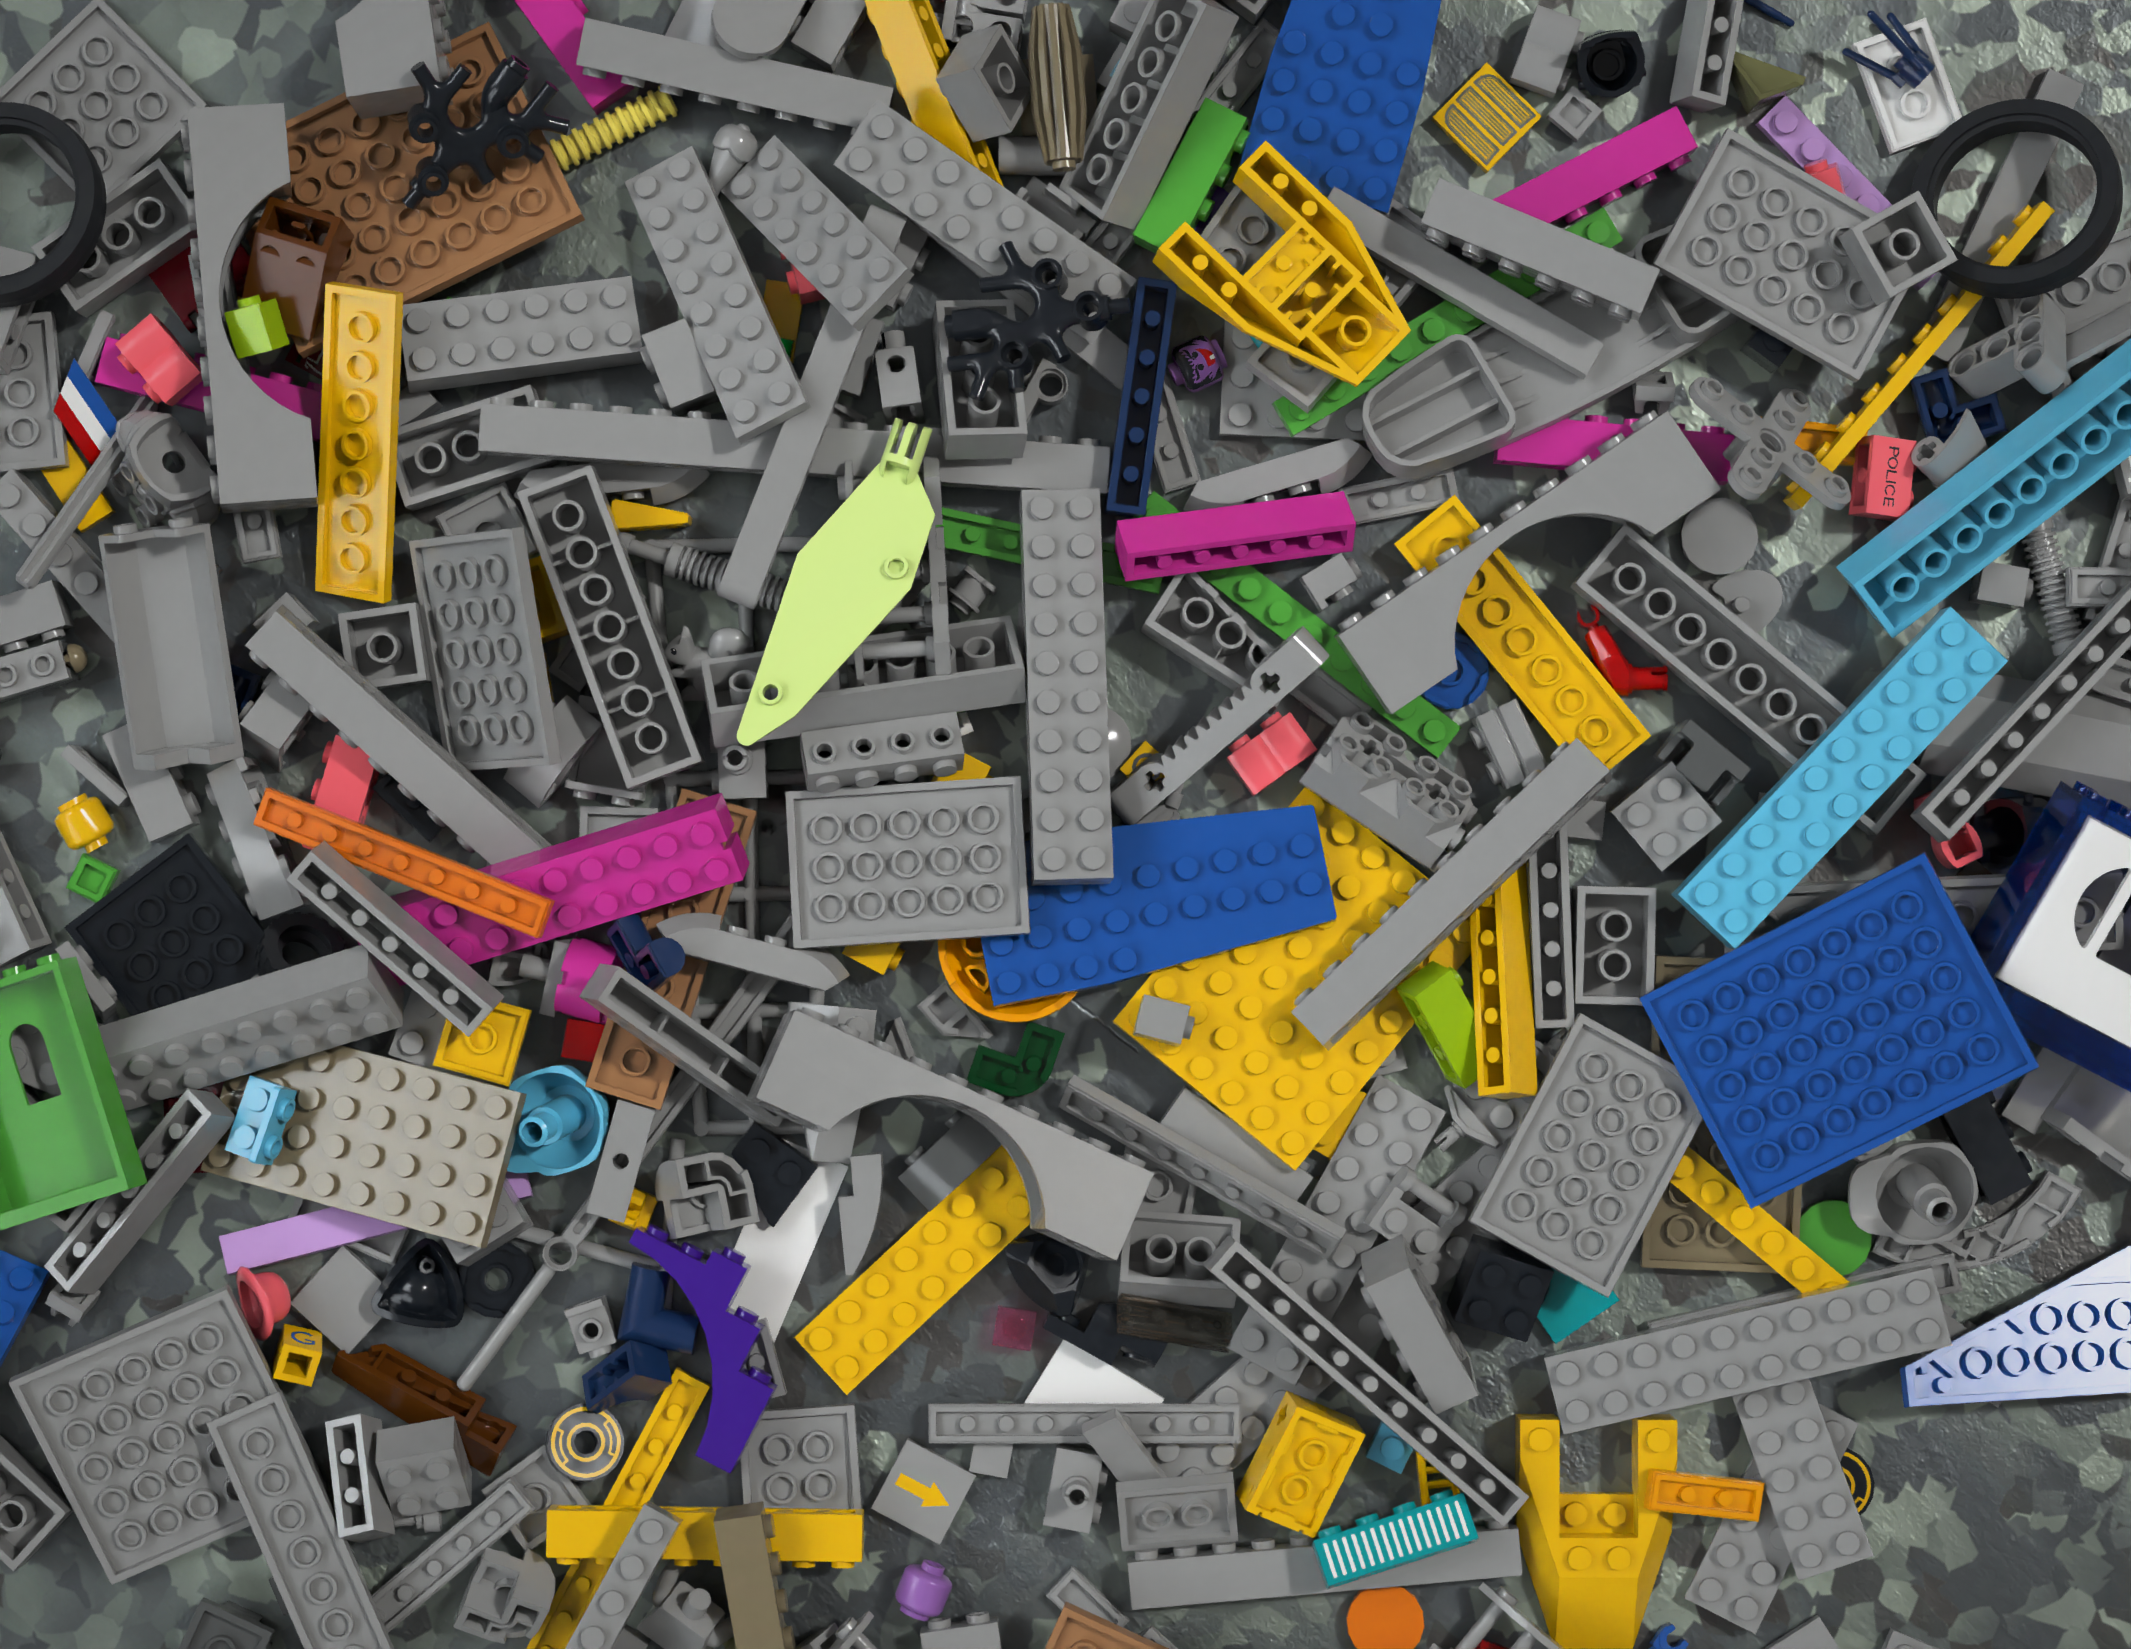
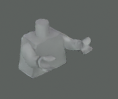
M670 1559L660 1573L653 1591V1607L639 1623L637 1629L664 1649H714L733 1638L734 1634L730 1615L724 1619V1610L711 1601L710 1594L706 1590L694 1589L685 1581H679L676 1584L688 1566L674 1565V1559Z

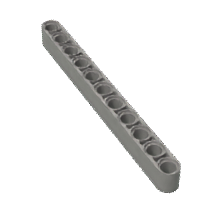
M871 204L863 224L895 255L908 218ZM830 304L800 380L811 408L784 421L717 591V596L753 610L758 603L867 327L866 325L859 332L832 304Z

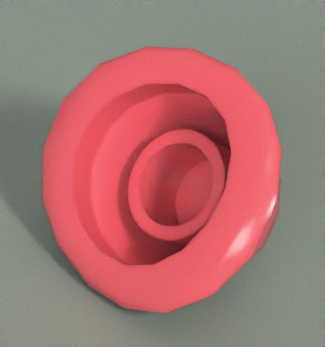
M240 1266L236 1273V1282L242 1313L255 1339L265 1341L271 1335L274 1324L283 1320L289 1313L291 1307L290 1292L280 1275L274 1272L253 1274L248 1268Z

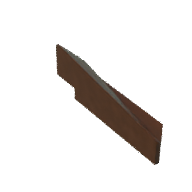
M385 1343L371 1345L369 1350L365 1352L348 1354L345 1350H340L336 1355L332 1367L334 1375L406 1423L414 1424L454 1416L469 1465L484 1475L491 1476L517 1426L481 1412L486 1402L485 1398L471 1390H460L456 1382Z

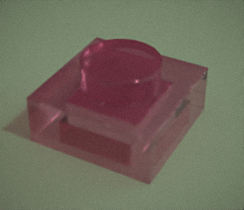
M998 1305L992 1345L1031 1351L1037 1311Z

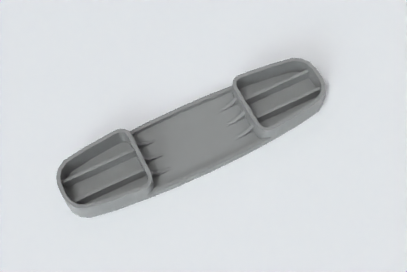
M1673 225L1645 235L1638 241L1634 250L1624 255L1652 265ZM1659 272L1639 320L1631 318L1628 324L1608 316V308L1594 303L1593 308H1588L1570 300L1572 293L1560 288L1557 289L1556 293L1545 291L1529 300L1604 343L1584 380L1485 323L1467 335L1455 334L1448 336L1400 367L1372 388L1363 404L1362 432L1372 455L1386 472L1398 478L1415 480L1455 467L1550 427L1655 373L1742 318Z

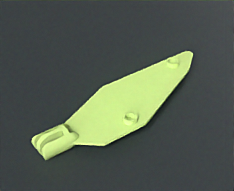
M895 418L880 463L797 554L737 731V740L741 745L750 746L794 718L911 590L935 518V513L918 475L933 429L923 427L913 459H909L916 439L918 424L912 422L907 424L898 452L894 454L903 425V420ZM770 688L778 690V696L773 700H768L764 697L765 692Z

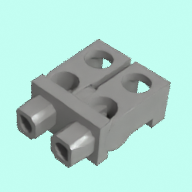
M940 0L946 1L944 14L935 12L934 14L949 48L956 47L964 34L1001 24L1016 51L1020 54L1024 30L1023 22L1025 23L1029 0Z

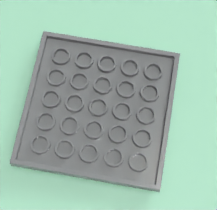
M229 1284L10 1378L8 1383L111 1585L250 1526L206 1423L278 1392L280 1388L273 1378L268 1363ZM298 1426V1429H299V1431H300V1433H301V1436H302V1438H303V1440H304V1442H305V1445H306V1447H307V1449H308V1452H309V1454H310V1456H311V1459H312V1461H313V1463H314V1465H315V1468H316V1470H317V1472H318V1475H319V1477H320V1479H321V1481H322V1484H323V1486H324V1488H325V1491H326V1493H327V1491H328V1485H327V1483H326V1481H325V1479H324V1477H323V1475H322V1473H321V1471H320V1469H319V1467H318V1465H317V1463H316V1461H315V1459H314V1457H313V1455H312V1453H311V1451H310V1449H309V1447H308V1445H307V1443H306V1441H305V1438H304V1436H303V1434H302V1432H301V1430H300V1428H299V1426Z

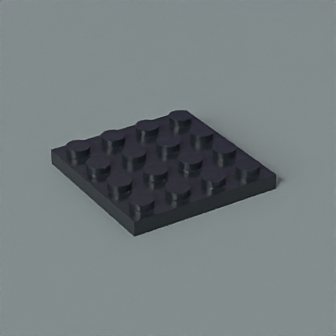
M187 833L64 927L76 944L81 945L94 962L92 965L101 977L104 976L118 994L116 995L131 1016L251 979L259 973L258 968L255 967V951L265 931L192 833Z

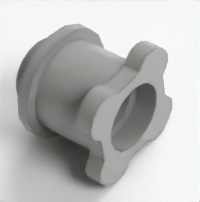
M966 565L963 568L965 575L954 589L951 587L948 589V592L953 595L949 602L965 615H968L971 610L978 614L980 612L978 607L989 593L994 595L997 592V588Z

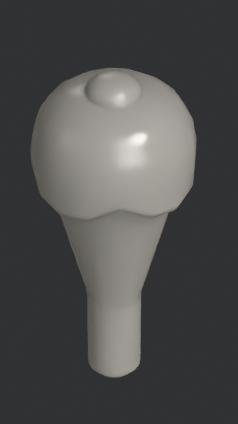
M726 124L718 130L712 143L715 148L708 177L717 197L742 166L752 160L756 154L757 140L750 132V128L745 124Z

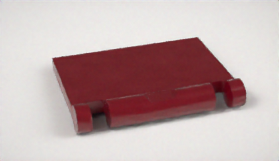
M241 243L231 261L237 296L240 297L243 296L246 280L244 276L247 275L250 255ZM189 246L153 271L149 276L192 334L197 330V326L189 316L195 312L198 314V309L195 302L194 286L188 255H191V246Z

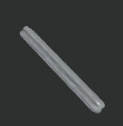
M141 396L129 413L146 409L157 412L158 405L150 398ZM116 432L16 573V581L25 588L32 590L36 587L112 478L120 463L123 462L122 459L125 453L117 441Z

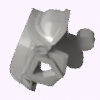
M147 409L129 413L116 423V438L125 456L122 459L123 462L120 463L121 471L112 477V483L121 496L126 497L129 494H134L141 503L140 506L135 508V514L144 527L149 528L163 521L164 516L169 514L172 518L193 517V523H209L211 526L218 518L221 509L220 504L213 503L211 495L210 475L217 474L211 470L210 464L186 432L183 433L179 422L169 413L162 414L161 412ZM169 453L180 472L171 473L167 471L162 463L163 456Z

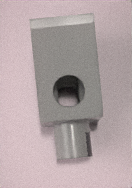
M891 330L881 334L883 350L876 351L875 358L886 425H893L895 418L903 420L902 426H907L909 422L915 424L926 423L914 346H906L904 331Z

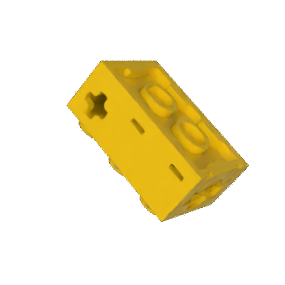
M1286 1391L1235 1494L1246 1511L1255 1515L1260 1514L1265 1519L1297 1532L1301 1531L1302 1534L1315 1538L1366 1434L1354 1418Z

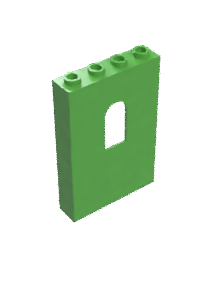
M59 953L36 959L37 967L27 970L25 964L1 971L3 979H0V1231L148 1184L77 957L61 959ZM23 1024L33 1025L42 1033L61 1091L59 1096L29 1105L11 1047L13 1032Z

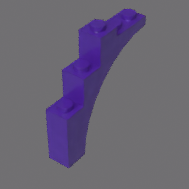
M649 1224L647 1228L643 1226L637 1227L629 1243L655 1259L677 1281L694 1306L706 1334L712 1363V1401L707 1427L695 1456L731 1473L736 1468L778 1386L771 1382L772 1375L755 1366H751L750 1370L744 1368L765 1326L757 1322L759 1315L742 1306H738L737 1310L730 1308L752 1266L744 1262L746 1256L743 1253L729 1246H725L724 1250L714 1249L708 1260L702 1258L703 1250L687 1242H683L682 1246L668 1240L670 1234L658 1226Z

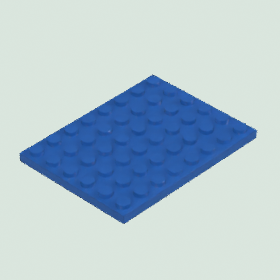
M1925 852L1639 998L1751 1209L2039 1067L2032 1050Z

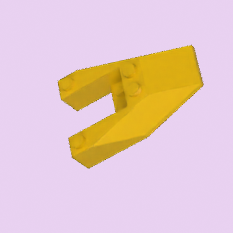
M1265 141L1238 168L1232 182L1286 233L1242 276L1185 221L1158 248L1152 262L1180 289L1243 333L1357 387L1411 332V329L1353 223L1278 151Z
M1515 1414V1485L1529 1496L1515 1514V1524L1519 1530L1520 1547L1549 1635L1564 1649H1633L1672 1533L1673 1512L1648 1510L1643 1507L1649 1468L1677 1471V1419L1671 1414H1651L1632 1419V1492H1560V1420L1555 1414Z

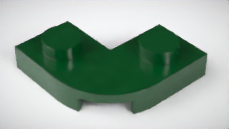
M1029 1021L1016 1057L979 1044L966 1080L968 1083L1006 1096L1018 1097L1032 1093L1045 1084L1051 1075L1065 1033Z

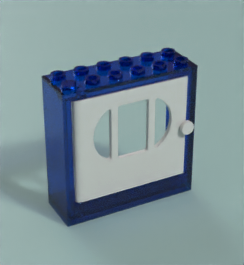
M2060 781L2006 874V878L1999 886L1970 937L2025 1038L2131 1092V1049L2119 1043L2121 1042L2131 1047V975L2096 957L2099 948L2131 895V839L2103 825L2101 822L2131 837V809L2111 798L2110 800L2096 790L2079 781H2076L2073 787ZM2128 868L2127 874L2086 944L2081 946L2074 926L2075 911L2081 895L2101 875L2112 870ZM2019 990H2021V991H2023V992H2025V993H2027V994H2029V995H2031V996H2033V997H2035V998L2041 1000L2042 1002H2040V1001H2038V1000H2036V999H2034V998H2032V997H2030V996H2028V995H2026V994L2020 992ZM2044 1003H2046V1004H2048V1005H2050V1006H2052V1007H2054V1008H2056V1009H2058V1010H2060V1011L2066 1013L2067 1015H2065V1014H2063V1013H2061V1012H2059V1011H2057V1010H2055V1009H2053V1008H2051V1007L2045 1005ZM2069 1016H2071V1017H2073V1018H2075V1019H2077V1020H2079V1021H2081V1022H2083V1023H2085V1024L2091 1026L2092 1028H2090V1027H2088V1026H2086V1025H2084V1024H2082V1023H2080V1022H2078V1021H2076V1020L2070 1018ZM2094 1029H2096V1030H2098V1031H2100V1032H2102V1033H2104V1034H2106V1035H2108V1036H2110V1037L2116 1039L2117 1041H2115V1040H2113V1039H2111V1038H2109V1037H2107V1036H2105V1035H2103V1034H2101V1033L2095 1031Z

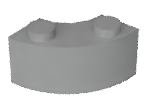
M568 695L557 705L553 702L562 763L508 768L503 778L537 808H540L564 784L577 762L596 742L602 727L598 720Z

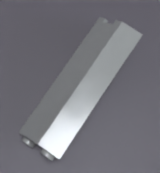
M193 517L173 518L168 520L169 525L140 529L137 528V523L119 524L113 526V533L98 536L134 769L157 771L188 763L212 765L244 757L210 524L193 523Z
M1995 674L1917 757V766L1925 773L1947 777L2033 685L2034 681ZM2087 692L2000 787L2131 812V704L2101 694Z

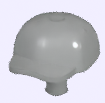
M1915 1139L1896 1142L1884 1154L1859 1163L1851 1172L1848 1183L1850 1217L1856 1226L1863 1231L1891 1237L1900 1244L1926 1245L1944 1243L1953 1240L1971 1218L1978 1199L1977 1178L1974 1168L1964 1153L1949 1141Z

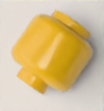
M83 793L58 807L60 813L56 816L54 822L70 849L78 850L84 847L87 853H90L109 842L105 835L113 830L114 822L98 797L88 798L86 793Z

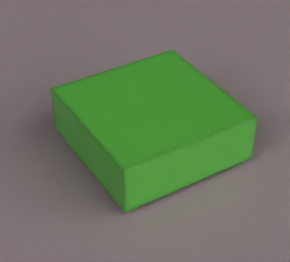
M83 853L66 888L97 903L110 893L121 870L87 853Z

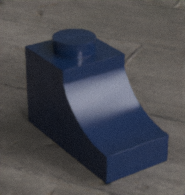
M633 1340L626 1342L582 1376L587 1410L600 1413L611 1406L627 1401H649L671 1385L672 1379L667 1350Z

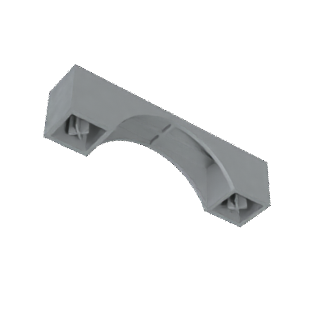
M362 0L350 12L335 21L346 98L360 119L409 112L414 105L423 103L424 93L411 72V68L417 63L424 61L435 80L441 82L445 81L454 71L453 67L450 68L446 54L452 53L449 32L444 30L443 22L440 18L441 16H446L445 0Z
M284 103L187 108L188 120H180L184 153L191 152V159L183 160L187 192L194 191V199H187L188 220L190 229L197 230L198 238H190L194 270L200 269L201 277L193 278L197 309L204 308V317H197V330L200 347H207L208 355L200 357L203 385L204 387L210 386L211 396H203L207 426H214V435L207 436L210 465H217L218 474L210 475L213 503L221 505L223 514L318 507L311 418L282 406L264 393L252 381L234 355L226 337L223 323L222 300L224 284L237 248L249 230L261 219L270 196L284 201L292 197Z
M1655 410L1650 413L1648 412L1629 425L1633 430L1631 434L1624 437L1621 432L1598 446L1597 449L1601 453L1599 456L1592 460L1587 455L1566 468L1565 472L1568 477L1559 482L1556 477L1550 479L1532 492L1536 499L1527 505L1524 500L1518 501L1499 515L1503 519L1501 523L1495 527L1490 522L1484 524L1467 536L1471 543L1463 549H1460L1458 545L1452 546L1435 558L1438 566L1429 572L1425 567L1418 569L1402 580L1406 586L1397 594L1392 589L1386 591L1370 602L1373 607L1372 611L1364 616L1360 612H1356L1337 625L1341 632L1334 637L1387 714L1395 713L1458 670L1455 656V631L1461 602L1470 582L1484 561L1510 537L1536 523L1562 517H1591L1615 522L1620 525L1626 523L1635 532L1648 537L1657 534L1721 490L1668 411L1657 415Z
M802 1007V1010L797 1009L784 1014L747 1096V1101L815 1132L829 1131L841 1119L857 1109L883 1099H926L955 1108L976 1120L993 1134L1015 1163L1028 1198L1030 1229L1099 1260L1117 1261L1154 1175L1153 1172L1144 1169L1145 1161L1124 1153V1156L1119 1154L1115 1156L1109 1153L1110 1145L1091 1137L1088 1140L1084 1138L1078 1139L1073 1136L1075 1133L1073 1128L1053 1121V1124L1049 1122L1043 1123L1038 1120L1040 1115L1038 1112L1025 1106L1008 1107L1002 1104L1004 1097L990 1090L973 1091L966 1088L968 1081L955 1074L947 1072L946 1075H938L931 1072L933 1065L920 1058L911 1056L910 1059H903L895 1055L897 1049L885 1042L876 1039L874 1042H865L859 1039L861 1032L842 1023H839L838 1026H830L822 1022L825 1016L815 1010Z

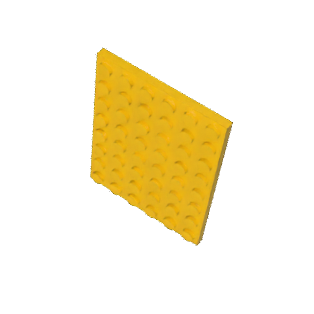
M1306 787L1303 788L1289 807L1314 806L1337 915L1336 920L1331 923L1326 922L1308 927L1299 932H1291L1273 937L1260 943H1252L1234 948L1231 951L1218 955L1213 954L1195 959L1193 962L1179 966L1174 965L1160 969L1149 976L1113 1020L1116 1026L1293 1171H1296L1414 1025L1415 1021L1396 987L1431 961L1447 968L1450 966L1457 971L1471 954L1469 916L1329 1051L1291 1012L1296 1007L1294 1004L1296 998L1309 987L1314 990L1325 980L1322 975L1331 964L1337 960L1343 962L1353 953L1351 946L1359 937L1365 933L1373 934L1382 925L1379 922L1380 918L1391 907L1396 905L1400 908L1410 898L1408 895L1409 890L1422 878H1425L1427 881L1429 878L1370 830ZM1146 994L1189 1005L1188 1015L1195 1017L1190 1039L1182 1038L1181 1045L1177 1047L1134 1036L1133 1031L1142 996Z

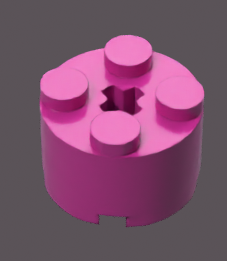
M576 937L572 939L561 971L564 972L562 982L557 984L555 1011L596 1023L606 1024L607 1016L579 996L600 963L624 968V964L614 946L585 938Z

